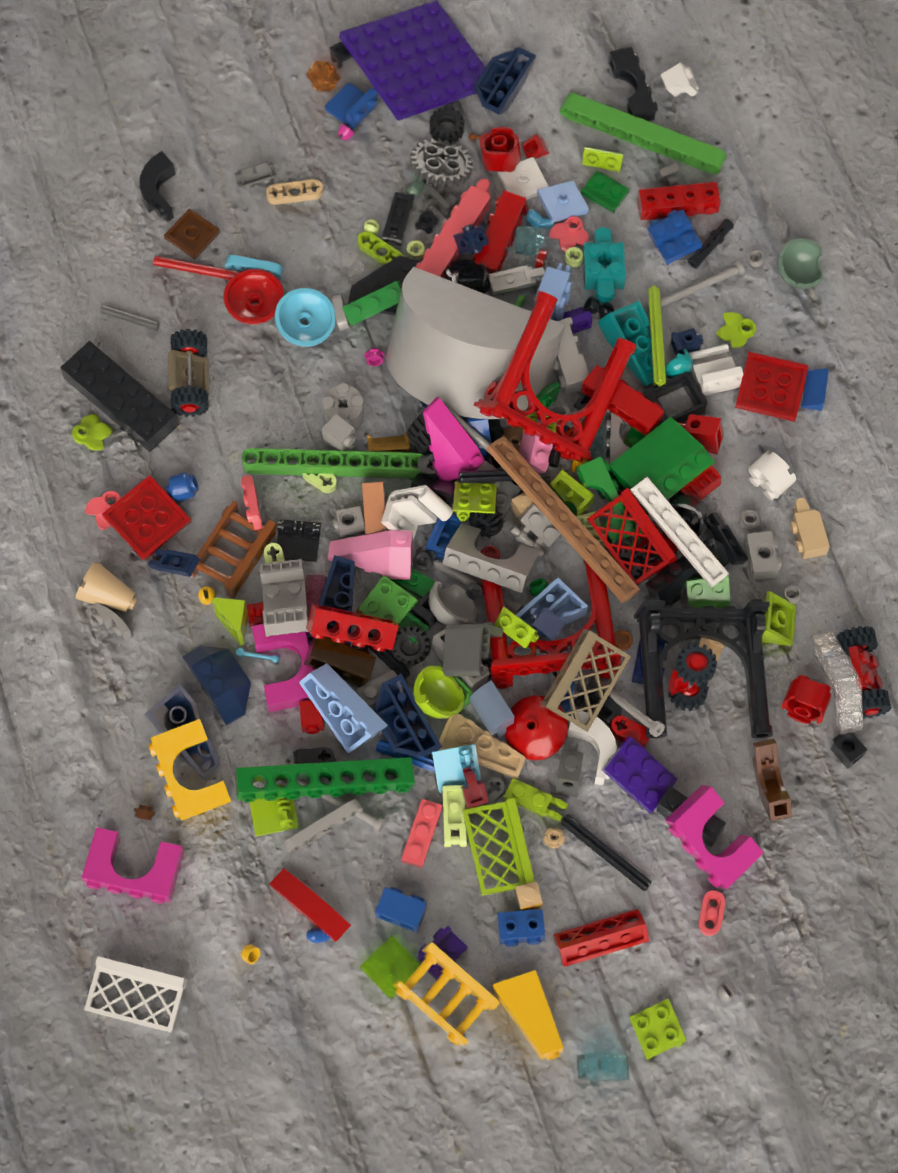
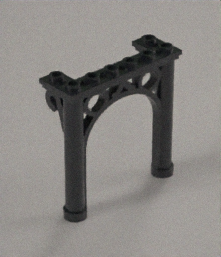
M648 598L642 602L634 614V619H637V622H639L646 715L654 722L660 721L665 726L663 733L658 737L651 735L649 728L646 726L645 737L655 739L667 736L662 675L665 655L678 643L699 638L722 643L734 651L740 658L746 674L751 737L760 739L773 736V728L769 720L761 635L765 632V614L770 607V602H763L762 599H753L743 609H738L735 606L695 608L691 605L674 608L672 605H665V601H658L657 598ZM682 622L695 623L692 628H688L686 633H684L685 628ZM706 623L720 624L718 625L716 632H714L715 629L709 627ZM662 626H675L679 632L678 636L674 639L666 636L662 632ZM723 626L736 627L739 635L730 639L723 633ZM743 637L745 639L746 652L737 644ZM658 639L667 644L660 654L658 651Z

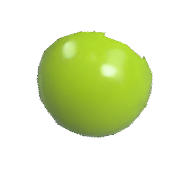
M428 666L418 674L414 684V699L425 714L438 719H447L460 713L464 706V693L462 686L459 687L453 677L444 676L443 668L440 666Z

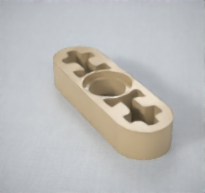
M316 179L273 184L266 189L267 200L273 205L316 200L323 195V185ZM312 187H316V192L312 191ZM291 189L300 190L298 195H291L289 192ZM273 192H277V197H273Z

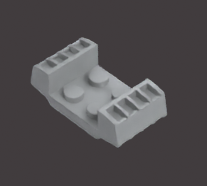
M302 559L259 564L266 637L309 632L306 629L308 610Z

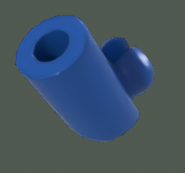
M320 928L309 929L306 934L307 939L316 944L330 939Z

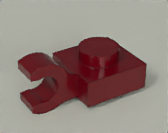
M471 766L462 769L467 783L461 786L466 807L469 809L488 803L483 781H476V776Z

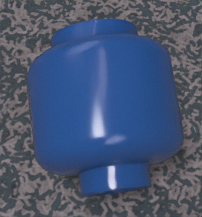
M188 472L171 476L166 486L167 494L178 502L193 498L199 489L195 476L190 475Z

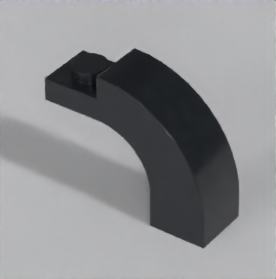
M160 151L145 164L140 175L139 185L147 211L150 213L155 210L159 217L163 216L168 222L174 218L172 207L159 194V189L165 181L176 174L174 164Z

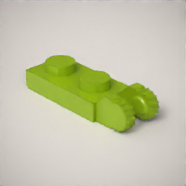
M514 778L504 795V800L515 798L517 806L541 817L545 816L558 822L561 821L562 816L555 811L549 810V805L551 804L563 810H566L568 806L566 802Z

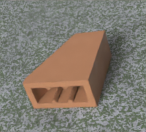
M383 482L362 483L365 533L386 531V526L381 523L385 511Z

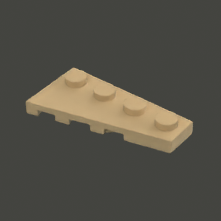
M459 713L448 718L439 739L442 746L439 750L475 744L479 765L515 779L519 778L526 757L504 742H500L493 735L491 736L488 731H484L475 725L473 721L468 718L466 719Z

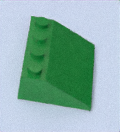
M669 417L610 463L609 467L625 489L631 490L644 478L648 477L668 500L715 463V461L703 445L672 417ZM640 504V506H641L642 509L645 511V513H646V514H649V513L645 510V508Z

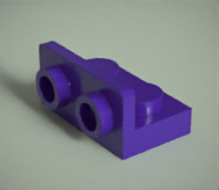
M449 926L445 929L440 928L433 935L434 940L432 942L454 962L468 949V946L452 932ZM424 944L417 952V954L419 955L417 957V963L421 964L425 959L424 956L426 954L422 951V949L426 946V944ZM436 963L435 965L432 964L427 972L437 980L442 975L441 971L443 969Z

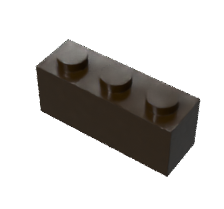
M324 636V639H312L304 664L318 669L327 663L343 680L364 686L371 678L376 657L370 655L367 651L357 650L347 643L334 642L330 637Z

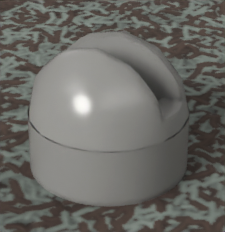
M752 250L748 254V262L752 267L758 268L764 263L762 251Z
M797 586L787 587L784 591L785 600L792 604H797L801 599L800 588Z
M722 983L717 989V996L723 1002L731 1001L736 994L734 986L730 983ZM724 986H725V987L729 990V992L732 994L731 996H729V995L727 994V992L724 990V988H723Z

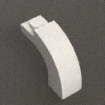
M583 711L576 712L578 721L585 725L589 718L588 713ZM597 717L588 732L570 722L568 737L585 740L596 749L599 761L595 784L603 785L604 779H609V777L602 771V768L617 750V744L611 730Z

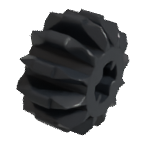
M495 508V514L470 512L468 518L471 522L470 526L481 529V536L488 538L498 534L505 522L504 518H502L503 513L499 512L497 508Z

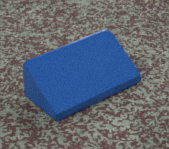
M829 369L807 370L802 408L822 411Z

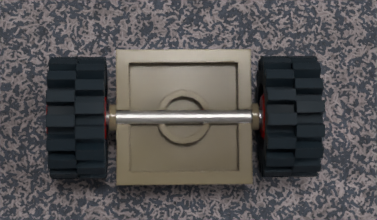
M182 329L180 332H174L171 335V351L168 352V389L173 390L171 393V410L175 414L178 413L179 416L185 415V417H188V415L195 417L196 414L200 416L208 411V358H204L205 354L207 355V337L202 331L197 332L195 329L193 331L191 329H187V331Z

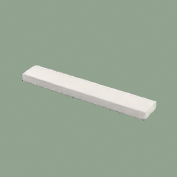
M648 477L631 488L630 492L711 588L729 575L726 569Z

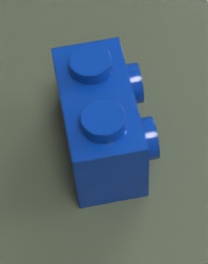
M384 888L375 911V916L378 919L418 933L427 910V903L419 896L412 895L409 897L404 895L403 891L398 888Z
M543 909L498 913L500 944H505V947L518 946V943L527 942L528 945H537L541 941H545Z

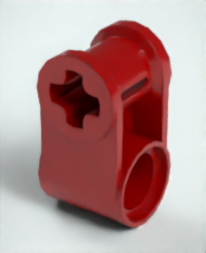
M617 716L612 720L609 729L615 740L623 743L627 737L631 736L644 749L650 738L645 737L646 726L638 724L625 716ZM619 725L623 727L621 731L617 730Z

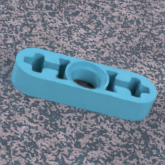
M229 255L225 263V268L228 270L243 272L259 269L273 274L278 280L281 279L283 267L277 263L237 255Z

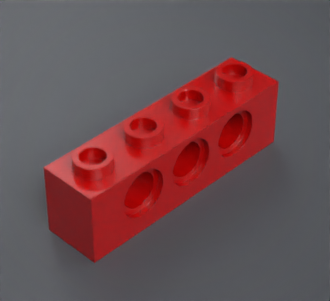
M312 604L306 629L314 638L324 639L325 636L332 638L334 642L344 643L345 641H350L358 647L370 645L375 650L385 652V649L393 650L399 625L394 620ZM335 620L336 625L334 628L327 629V624ZM351 625H356V630L353 633L347 632ZM377 629L375 636L368 637L370 630Z

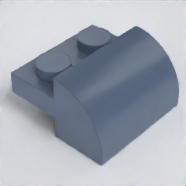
M492 680L471 695L469 701L491 736L494 734L498 738L504 736L506 727L514 723V715Z

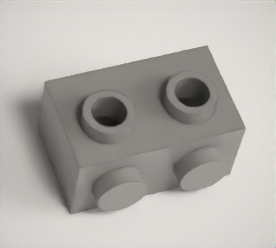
M335 414L322 427L324 446L328 450L355 451L354 425L349 420H343Z

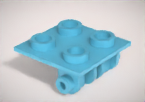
M475 744L432 752L439 793L443 792V786L466 785L462 769L470 766L475 773L476 781L481 780Z

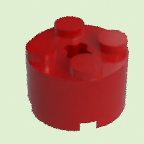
M495 127L491 129L490 133L486 134L485 132L481 136L480 149L485 169L495 172L514 171L521 160L517 133L514 134L513 130L507 127Z
M798 675L797 679L790 682L781 707L783 710L785 708L788 711L787 715L798 722L810 724L811 721H817L816 724H819L823 721L830 703L831 688L825 683L810 680L805 675Z

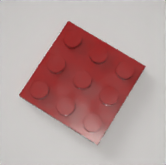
M748 352L735 408L795 422L809 365Z
M150 475L102 513V517L143 561L191 523L188 515Z

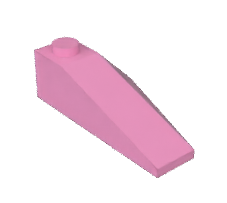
M389 530L330 541L328 561L332 562L334 555L355 561L354 566L363 568L364 572H376L382 574V576L385 575L389 579L410 580L414 547L412 531Z

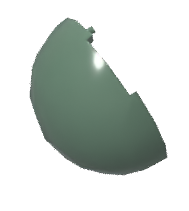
M804 238L793 239L785 244L777 259V268L782 279L790 286L799 289L811 288L822 282L824 279L823 271L820 270L822 248L812 240Z

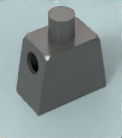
M561 751L556 787L557 795L578 796L583 752ZM564 782H570L573 785H565Z

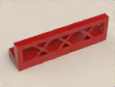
M638 909L553 934L563 967L649 942L646 923ZM634 918L637 919L636 921H633V922H626L627 920H630V919H634ZM610 925L614 926L613 928H610V929L605 928V927L610 926ZM593 932V934L584 935V933ZM567 938L572 939V940L567 941V942H563V943L561 942V940H564V939H567Z

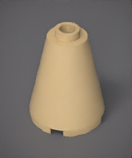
M96 561L88 569L83 578V584L79 586L75 597L79 601L91 604L99 603L107 608L127 612L128 609L133 610L138 600L135 598L136 593Z

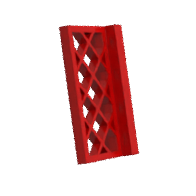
M628 488L622 491L619 497L587 518L619 566L637 586L668 564L678 560ZM620 502L625 506L624 516L613 514L614 506ZM600 516L608 517L607 527H598L594 520ZM612 518L623 519L621 530L610 529ZM626 520L637 523L636 533L624 531ZM609 532L620 534L618 545L610 544L607 541ZM623 534L635 536L633 547L622 546ZM638 537L649 540L648 550L636 548ZM621 549L632 551L630 562L622 561L619 558ZM635 551L647 553L645 564L633 562ZM650 554L659 555L663 560L657 566L648 565ZM632 566L644 567L643 575L637 580L631 575Z

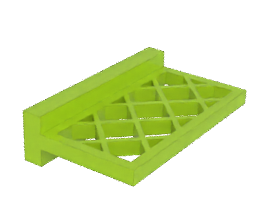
M515 798L506 799V802L462 810L481 896L515 890L516 886L535 882ZM502 809L503 818L500 823L489 817L492 810ZM477 813L484 819L477 827L470 822L468 815ZM486 820L497 826L492 835L480 829ZM499 828L508 834L505 844L494 838ZM478 832L488 838L483 848L474 842V837ZM490 841L502 847L497 856L485 850ZM504 849L513 855L510 865L499 859ZM482 854L493 859L488 869L479 863V858ZM495 862L507 868L501 878L490 871ZM510 870L518 876L519 883L510 884L503 879ZM487 875L499 881L495 888L485 889L484 879Z

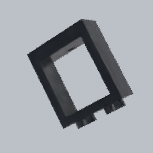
M688 372L667 380L666 384L661 387L656 385L643 392L645 398L661 406L657 398L684 387L695 407L672 418L675 421L685 423L691 414H705L707 399L704 394H700L697 389L696 380L690 377ZM665 411L663 414L662 421L657 425V427L668 419V416Z

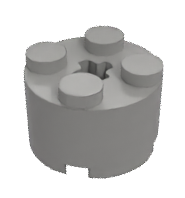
M340 383L326 392L322 400L325 422L327 423L337 414L343 420H349L357 429L364 419V402L361 393L356 388L345 383Z

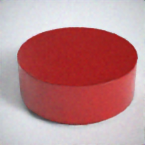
M539 250L535 263L536 269L545 267L548 251Z

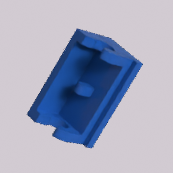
M452 514L446 521H442L438 517L426 545V551H434L436 557L442 560L444 559L446 547L461 524L456 515Z

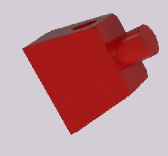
M691 414L688 417L687 423L676 421L703 445L707 452L718 455L723 440L721 418Z

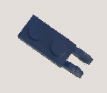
M156 549L154 555L160 558V561L150 560L148 566L156 571L191 577L200 559L194 554L169 549Z

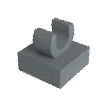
M677 163L659 170L655 174L657 182L664 180L667 187L674 186L677 183L675 174L679 171Z

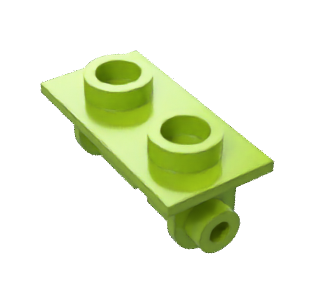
M589 146V148L584 147L582 165L620 172L624 155L620 154V152L595 149L592 146Z
M503 607L495 622V626L503 628L505 634L527 649L531 641L534 643L538 640L539 635H537V631L506 607Z

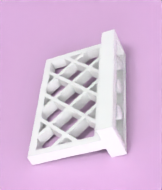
M97 956L96 969L84 1010L172 1033L188 979ZM101 972L109 973L113 980L111 984L104 988L101 987L98 981ZM114 975L121 976V978L116 980ZM125 978L131 979L135 988L124 994L118 983ZM136 981H140V982H143V983L140 984V985H137ZM146 984H152L157 993L145 999L140 988ZM115 985L121 996L110 1002L104 991ZM157 986L164 987V989L159 991ZM169 989L178 991L175 1001L167 1005L162 993ZM137 990L143 1002L132 1008L126 996ZM102 994L107 1005L100 1009L91 1007L93 998ZM159 996L164 1008L153 1013L147 1002ZM123 999L129 1010L121 1015L116 1014L112 1005ZM145 1004L150 1016L144 1020H139L134 1010ZM109 1007L111 1012L104 1010ZM167 1010L171 1017L168 1027L160 1025L155 1017ZM131 1013L133 1018L127 1017L126 1015ZM150 1019H153L155 1023H151V1022H147V1021L150 1020Z

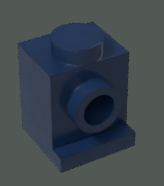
M695 328L678 333L676 331L672 332L670 344L676 358L678 353L683 355L684 349L688 353L701 349L703 338L700 332L696 333Z

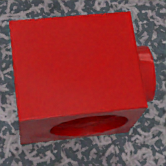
M311 700L299 701L302 732L312 735L324 731L323 717Z

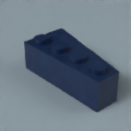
M334 555L318 605L352 612L355 561ZM330 621L327 624V629L334 628L336 621ZM352 625L348 628V633H351ZM309 633L308 640L312 641L314 637ZM345 641V642H344V643H347V644H349V645L351 646V642H350V641Z

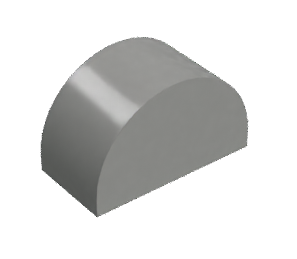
M413 267L402 284L386 354L388 369L392 377L404 390L428 405L438 397L459 416L478 419H500L492 415L487 417L479 413L480 409L473 406V404L478 402L479 399H484L487 387L492 382L499 383L504 375L531 315V311ZM552 319L548 321L530 364L529 378L535 396L549 385L566 326ZM521 380L516 391L523 390ZM521 395L517 399V406L523 411L528 407L526 395Z

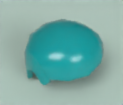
M686 349L683 350V355L678 353L677 358L666 365L665 371L668 378L671 379L685 372L690 373L692 370L693 359Z

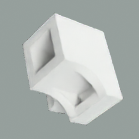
M678 63L661 74L667 91L676 97L681 93H688L692 97L698 93L697 89L699 87L690 67H685L682 63Z

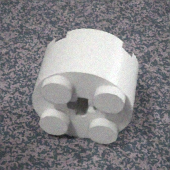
M766 451L749 467V473L751 474L749 477L750 482L755 487L760 485L765 490V496L770 500L778 498L796 481V476L794 473L789 474L787 470L790 467L781 457L774 452L769 454V451Z

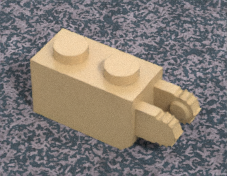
M798 498L795 501L793 507L794 516L790 522L791 533L795 534L797 539L795 541L797 553H801L802 560L827 555L830 546L820 512L810 510L807 499Z

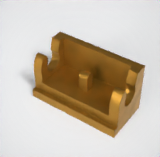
M404 432V436L371 438V435H367L368 451L410 453L408 433Z

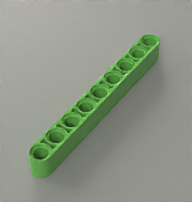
M575 93L567 95L559 110L561 115L567 119L710 174H719L727 157V154L717 147Z
M249 448L244 450L241 456L243 469L248 474L303 476L302 473H306L307 475L314 474L316 476L319 474H333L335 477L414 479L418 473L425 475L413 466L418 464L419 458L423 456L421 453ZM250 459L256 460L253 463L247 462ZM270 460H275V461H276L275 463H272V464H271V463H268V461H270ZM293 460L297 461V463L295 464L288 463ZM316 461V462H318V463L315 464V465H312V464H309L308 462ZM331 462H338L339 464H337V465H331L330 463H331ZM357 462L359 465L352 466L351 463ZM373 463H379L380 465L375 467V466H372L371 464H373ZM397 463V464H400L401 466H400V467H394V466H392V465Z

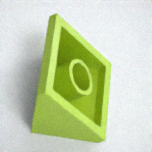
M768 591L764 602H770V607L765 614L766 627L764 634H761L762 643L792 646L794 642L796 605Z
M213 598L211 601L215 616L240 646L244 645L248 623L245 600Z

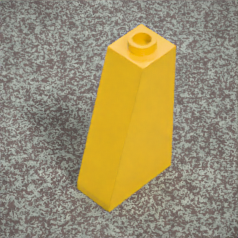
M536 970L493 984L492 990L538 1056L541 1059L547 1058V1060L559 1057L564 1047Z

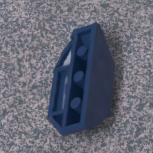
M517 47L512 51L492 57L474 85L482 107L498 115L507 112L525 84L536 55Z
M199 646L182 656L226 726L245 715L251 681L228 648Z
M402 674L383 682L374 712L388 725L382 732L392 751L423 758L441 749L442 746L424 713L415 702L414 695Z

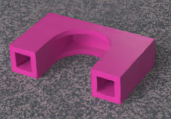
M264 624L252 626L257 653L276 649H289L297 653L302 660L301 669L293 678L287 681L263 685L269 712L300 706L299 701L311 700L299 683L309 673L316 670L304 664L310 645L306 637L309 635V632L266 637Z
M701 785L665 822L669 825V832L683 843L681 845L682 848L695 858L696 866L707 873L709 876L707 878L708 881L716 888L728 889L763 854V851L751 836L742 834L719 854L712 855L707 851L702 840L704 825L724 802L712 786Z
M96 827L81 877L86 886L96 890L99 887L107 888L109 892L114 894H121V892L129 893L130 897L136 899L147 897L151 898L152 902L164 904V901L171 902L184 855L183 847L160 841L152 869L141 878L126 879L119 876L114 870V859L120 842L118 832Z

